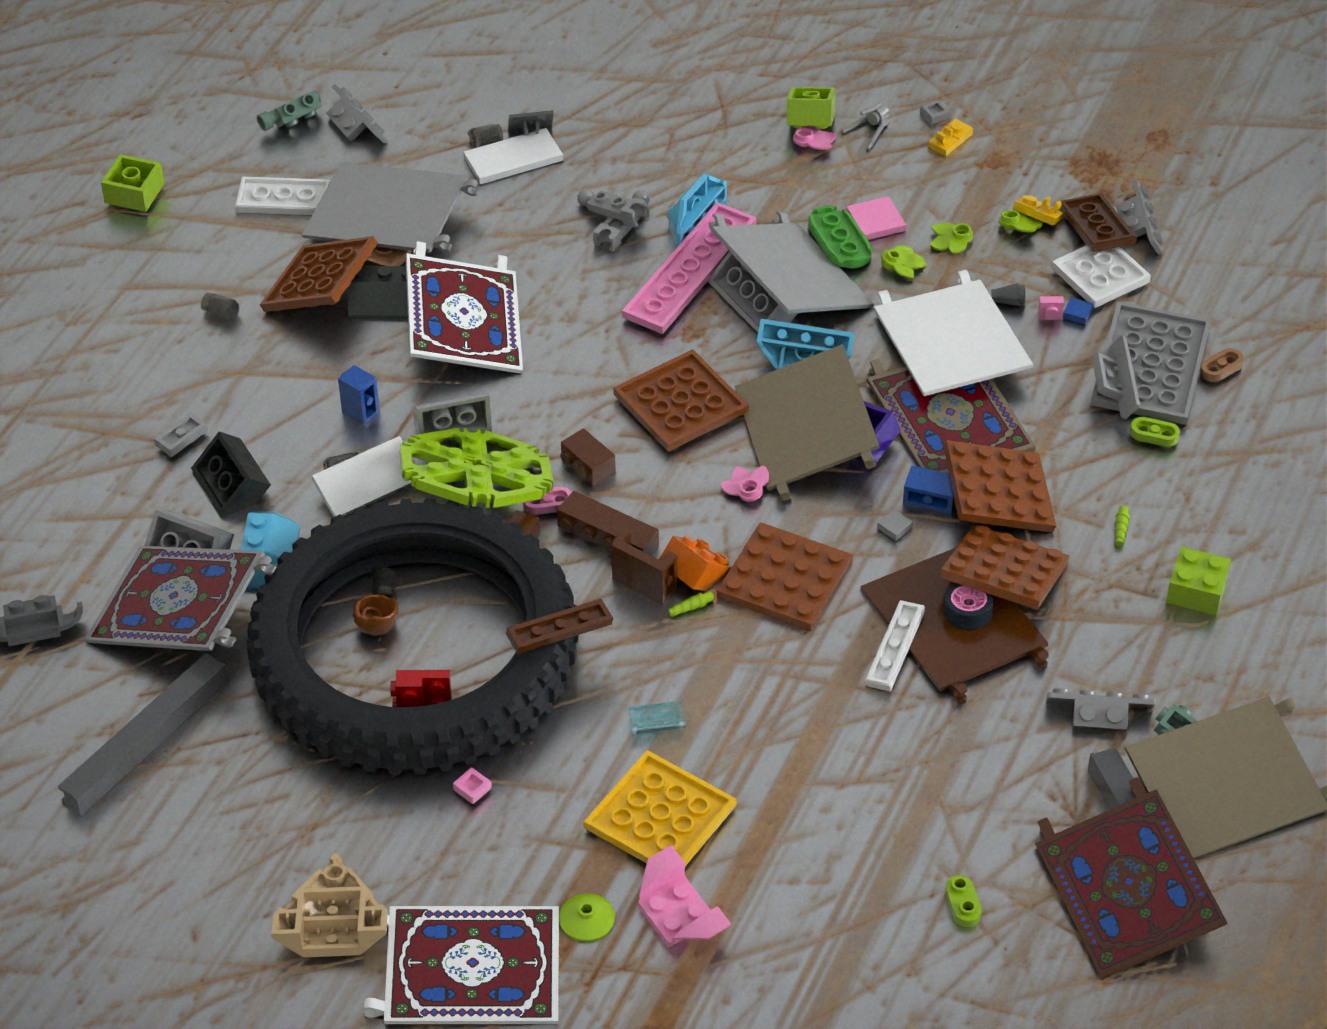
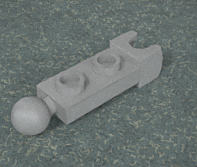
M583 189L577 195L579 204L587 207L588 211L621 220L624 225L630 227H638V223L635 221L636 218L649 217V209L646 202L635 197L631 200L604 191H599L594 195L589 189Z
M638 190L632 196V199L635 197L644 200L647 205L650 200L648 193L644 190ZM608 217L604 223H600L594 230V245L598 247L604 242L611 243L609 251L614 252L632 227L624 225L621 220Z

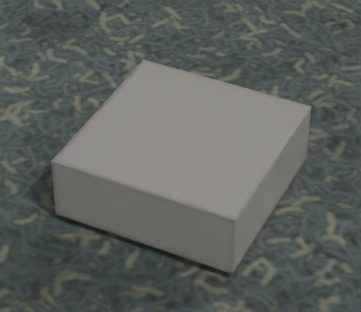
M940 100L920 106V113L931 125L950 118L951 112Z
M895 509L877 522V529L895 541L913 528V521Z

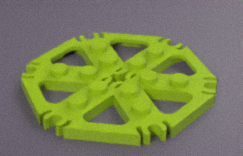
M460 428L412 435V437H408L407 442L403 441L400 444L401 475L404 481L411 480V486L415 487V489L467 506L469 501L473 507H476V503H484L486 508L490 507V503L493 504V508L528 502L542 499V497L546 496V492L550 493L553 489L554 481L549 456L546 457V453L539 454V448H535L534 445L487 430H483V434H481L480 429H476V432H469L467 428H463V431L460 432ZM455 439L459 443L460 449L455 447L449 448L440 445L439 442ZM487 442L495 443L510 450L502 452L492 451L488 454L486 444ZM412 457L430 463L428 465H416L412 462ZM540 468L541 474L533 475L524 469ZM464 480L465 488H456L444 483ZM492 483L513 490L505 492L496 491L493 489Z

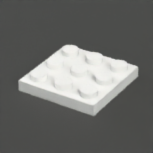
M1086 245L1052 261L1051 267L1087 302L1093 303V308H1097L1150 283L1151 275L1121 247L1092 252Z

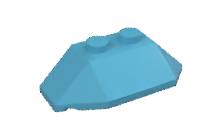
M703 173L690 189L681 195L679 201L670 207L667 218L669 219V231L675 248L681 244L716 202L723 204L727 200L726 181Z
M760 319L756 342L777 370L842 344L848 359H850L855 333Z
M250 512L247 515L241 550L263 551L265 556L271 557V565H278L277 559L283 552L291 553L293 551L292 544L299 539L300 525L279 512ZM256 570L245 591H257L261 585H265L264 576L266 574Z

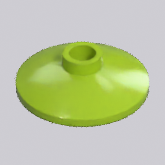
M585 893L573 896L563 904L559 912V924L563 932L570 938L581 942H591L603 938L612 930L615 923V912L608 900L596 894Z

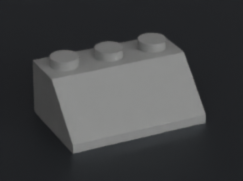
M489 392L413 406L414 424L417 434L460 428V432L463 431V428H467L469 432H476V429H480L481 432L483 430H492Z
M155 510L144 546L230 550L234 534L171 510Z

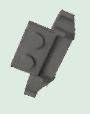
M41 595L27 601H11L3 605L4 616L0 617V642H8L9 646L60 637L61 631L73 627L81 619L83 613L82 602H77V607L73 612L63 615L62 607L57 606L55 595Z

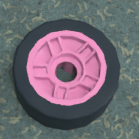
M955 583L946 591L944 615L953 626L973 630L983 627L992 618L993 595Z

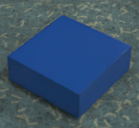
M1071 297L1063 312V318L1085 325L1093 310V303Z

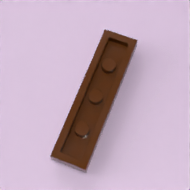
M598 599L507 627L506 636L516 653L519 654L612 625L613 616L603 600Z

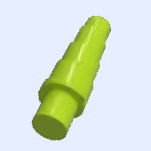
M1124 505L1119 507V511L1115 515V545L1117 547L1124 544L1130 520L1129 508Z
M712 591L704 594L700 592L669 608L668 614L673 617L706 606V603L715 600Z

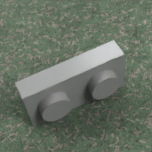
M190 412L155 437V446L172 457L206 433L208 426L207 423Z

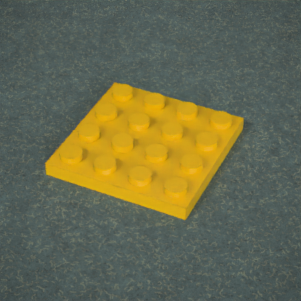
M646 750L584 820V828L647 863L649 858L672 845L686 866L737 806V799Z

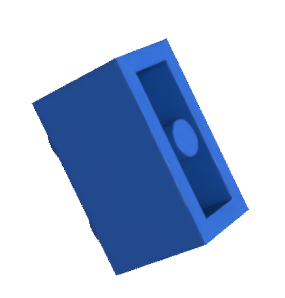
M355 365L342 373L338 378L342 413L365 425L380 412L376 377Z
M911 465L904 485L903 503L952 514L955 500L949 473Z

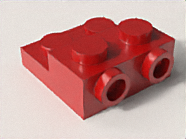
M396 670V680L390 683L391 697H396L392 700V707H420L452 700L450 670Z

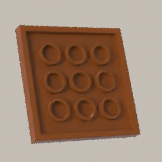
M374 236L302 245L262 300L260 307L264 312L336 304L345 289L350 286L352 279L361 270L366 259L371 256L372 251L378 244Z
M694 349L613 388L614 396L668 452L743 415L749 410V405Z
M946 441L943 448L959 520L1053 533L1056 528V522L1039 453Z
M759 522L719 586L717 597L811 631L850 566L853 554Z
M973 525L941 568L940 578L1038 610L1068 565L1070 555L1063 554L1057 549L1039 546L1032 541L1014 538L1008 533L990 530L983 525Z

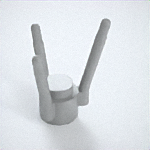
M881 102L861 111L860 115L865 116L842 129L841 132L844 134L867 120L872 125H879L866 147L867 150H870L883 128L889 124L887 120L890 115L889 109Z

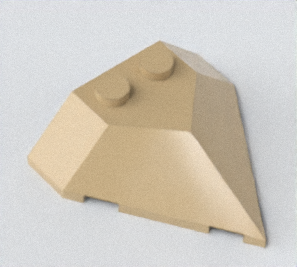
M337 852L329 858L330 863L323 870L318 869L291 896L292 900L284 908L280 907L273 914L272 939L302 957L361 955L386 935L388 918L386 907L374 899L370 889L351 868H347L342 863V858Z

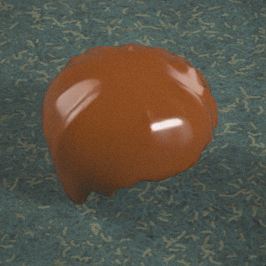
M367 595L353 605L354 622L365 634H370L371 636L385 635L396 624L398 605L394 598L384 595Z

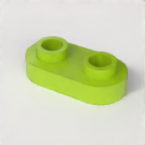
M1138 417L1131 422L1130 434L1138 441L1169 447L1178 443L1180 429L1177 425L1170 422Z
M963 875L950 877L946 882L945 896L954 921L963 927L977 925L981 919L982 908L973 882Z

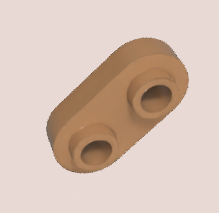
M1228 348L1211 356L1201 364L1200 374L1202 378L1210 382H1218L1241 369L1243 354L1236 349Z

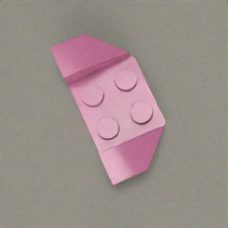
M672 845L648 859L639 893V910L667 948L685 939L709 940L732 925L718 906L710 910L685 877V862Z

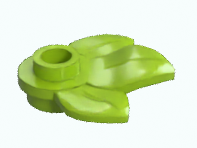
M1015 210L1003 211L999 217V224L1003 228L1008 230L1016 229L1027 233L1035 232L1044 224L1043 221L1031 218Z
M939 223L931 226V229L938 236L930 243V247L938 251L949 249L952 254L960 253L966 249L967 243L973 239V231L965 223L956 225Z
M895 246L891 250H885L881 255V264L884 268L895 271L898 275L913 279L914 269L926 267L925 260L920 255L913 253V248L909 246Z

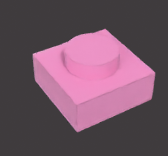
M1040 296L1038 320H1062L1063 296Z
M472 767L453 783V790L472 804L492 788L491 781Z

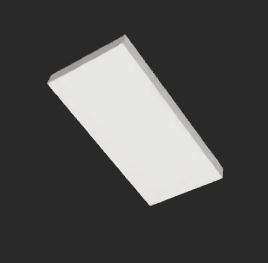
M547 128L539 130V134H536V131L528 133V135L523 134L463 152L464 159L479 184L563 161V153Z
M242 177L235 211L236 213L313 215L331 180Z
M400 436L312 475L311 479L333 517L339 514L346 516L353 513L355 508L366 507L411 486V480L404 481L401 475L399 451L400 444L403 441Z

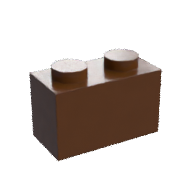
M584 428L561 441L560 457L566 466H570L581 479L586 480L592 486L616 472L615 454Z

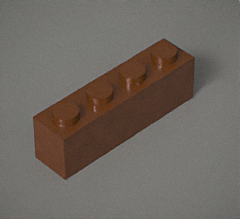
M574 490L557 509L558 527L576 534L586 541L604 547L608 551H612L611 544L613 540L619 537L625 530L631 532V546L651 556L659 547V529Z

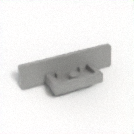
M334 84L332 88L341 99L326 113L328 117L351 142L368 127L385 144L387 139L382 135L385 131L376 122L374 124L371 123L374 119L365 110L361 112L363 107L356 99L351 101L352 94L344 86L340 89Z
M1136 179L1132 181L1136 196L1116 205L1119 216L1135 234L1136 238L1147 233L1149 242L1159 255L1163 253L1161 248L1163 239L1160 233L1156 231L1159 225L1156 218L1152 216V213L1155 211L1151 202L1147 200L1150 198V194L1146 186H1141Z
M1120 336L1109 347V357L1097 352L1092 357L1098 392L1105 397L1117 400L1121 418L1127 419L1138 409L1140 401L1127 338Z
M1055 688L1053 692H1048L1046 695V701L1074 703L1073 727L1127 731L1128 707L1152 709L1156 702L1154 699H1149V695L1134 694L1133 698L1122 697V693L1107 692L1106 696H1097L1095 691L1081 690L1079 694H1069L1068 689Z

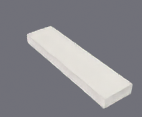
M899 601L865 679L867 687L891 692L925 613L924 605Z

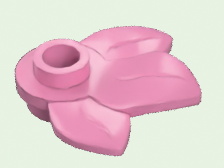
M815 126L798 128L793 135L794 143L800 147L809 146L817 150L831 148V143L836 138V133L821 131L815 128Z
M764 465L755 469L753 473L737 466L733 471L732 480L721 482V487L729 495L739 496L747 502L755 501L762 496L763 487L769 482V472Z

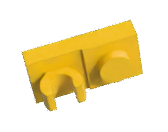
M955 118L928 141V147L946 157L973 135V127Z
M1024 195L1017 199L1013 206V210L1052 226L1063 220L1064 212L1059 211L1062 205L1061 201H1057L1053 208L1049 204L1051 198L1049 196L1042 202H1039L1034 196Z

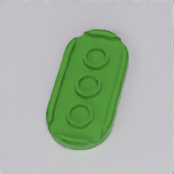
M821 206L812 211L808 218V228L826 257L833 264L844 268H859L869 263L872 255V245L848 211L844 209L842 211L837 210L835 206Z

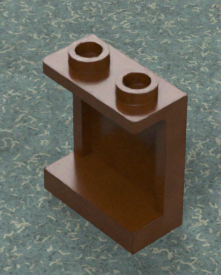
M627 530L613 540L611 544L612 579L664 605L677 590V555L668 551L661 560H658L631 546V532Z

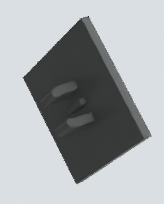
M551 110L509 115L508 132L524 130V134L528 135V130L536 129V134H539L540 128L552 127L554 112Z

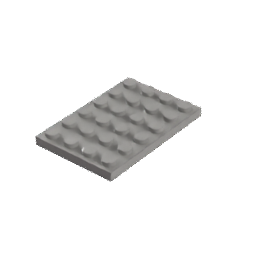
M1117 301L1103 354L1109 357V347L1120 336L1127 338L1140 406L1132 414L1187 425L1211 319ZM1096 382L1090 405L1119 411L1118 401L1099 393Z

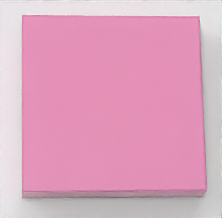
M889 196L846 207V211L851 214L868 240L906 231V224Z

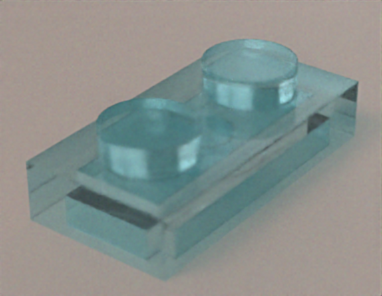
M681 701L628 707L632 735L685 728V717Z

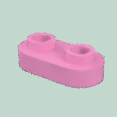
M553 487L551 492H546V496L542 497V499L523 502V508L532 515L555 513L572 492L566 487Z

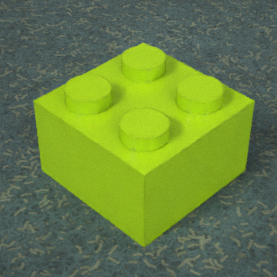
M791 87L787 97V125H792L793 128L815 126L817 129H825L828 126H832L835 116V88Z
M119 154L101 181L104 203L143 212L148 210L165 184L162 164L160 162Z
M1181 546L1169 582L1166 603L1217 616L1229 575L1231 558Z

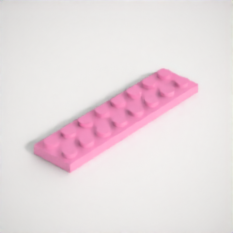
M716 202L622 310V318L663 334L708 282L710 276L729 252L722 242L710 231L709 222H715L712 214H722L726 226L756 225V217Z

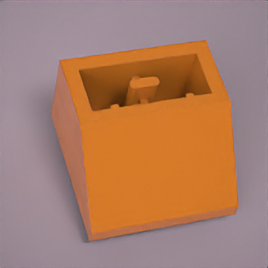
M686 535L683 538L672 536L658 559L661 560L668 551L676 554L677 577L692 589L701 591L709 590L724 579L732 567L727 563L728 558L721 553L712 552L707 542L700 538L694 540Z

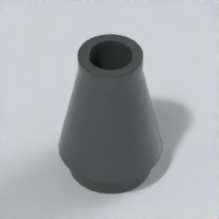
M1016 283L991 289V297L995 303L1020 306V304L1026 303L1025 285Z

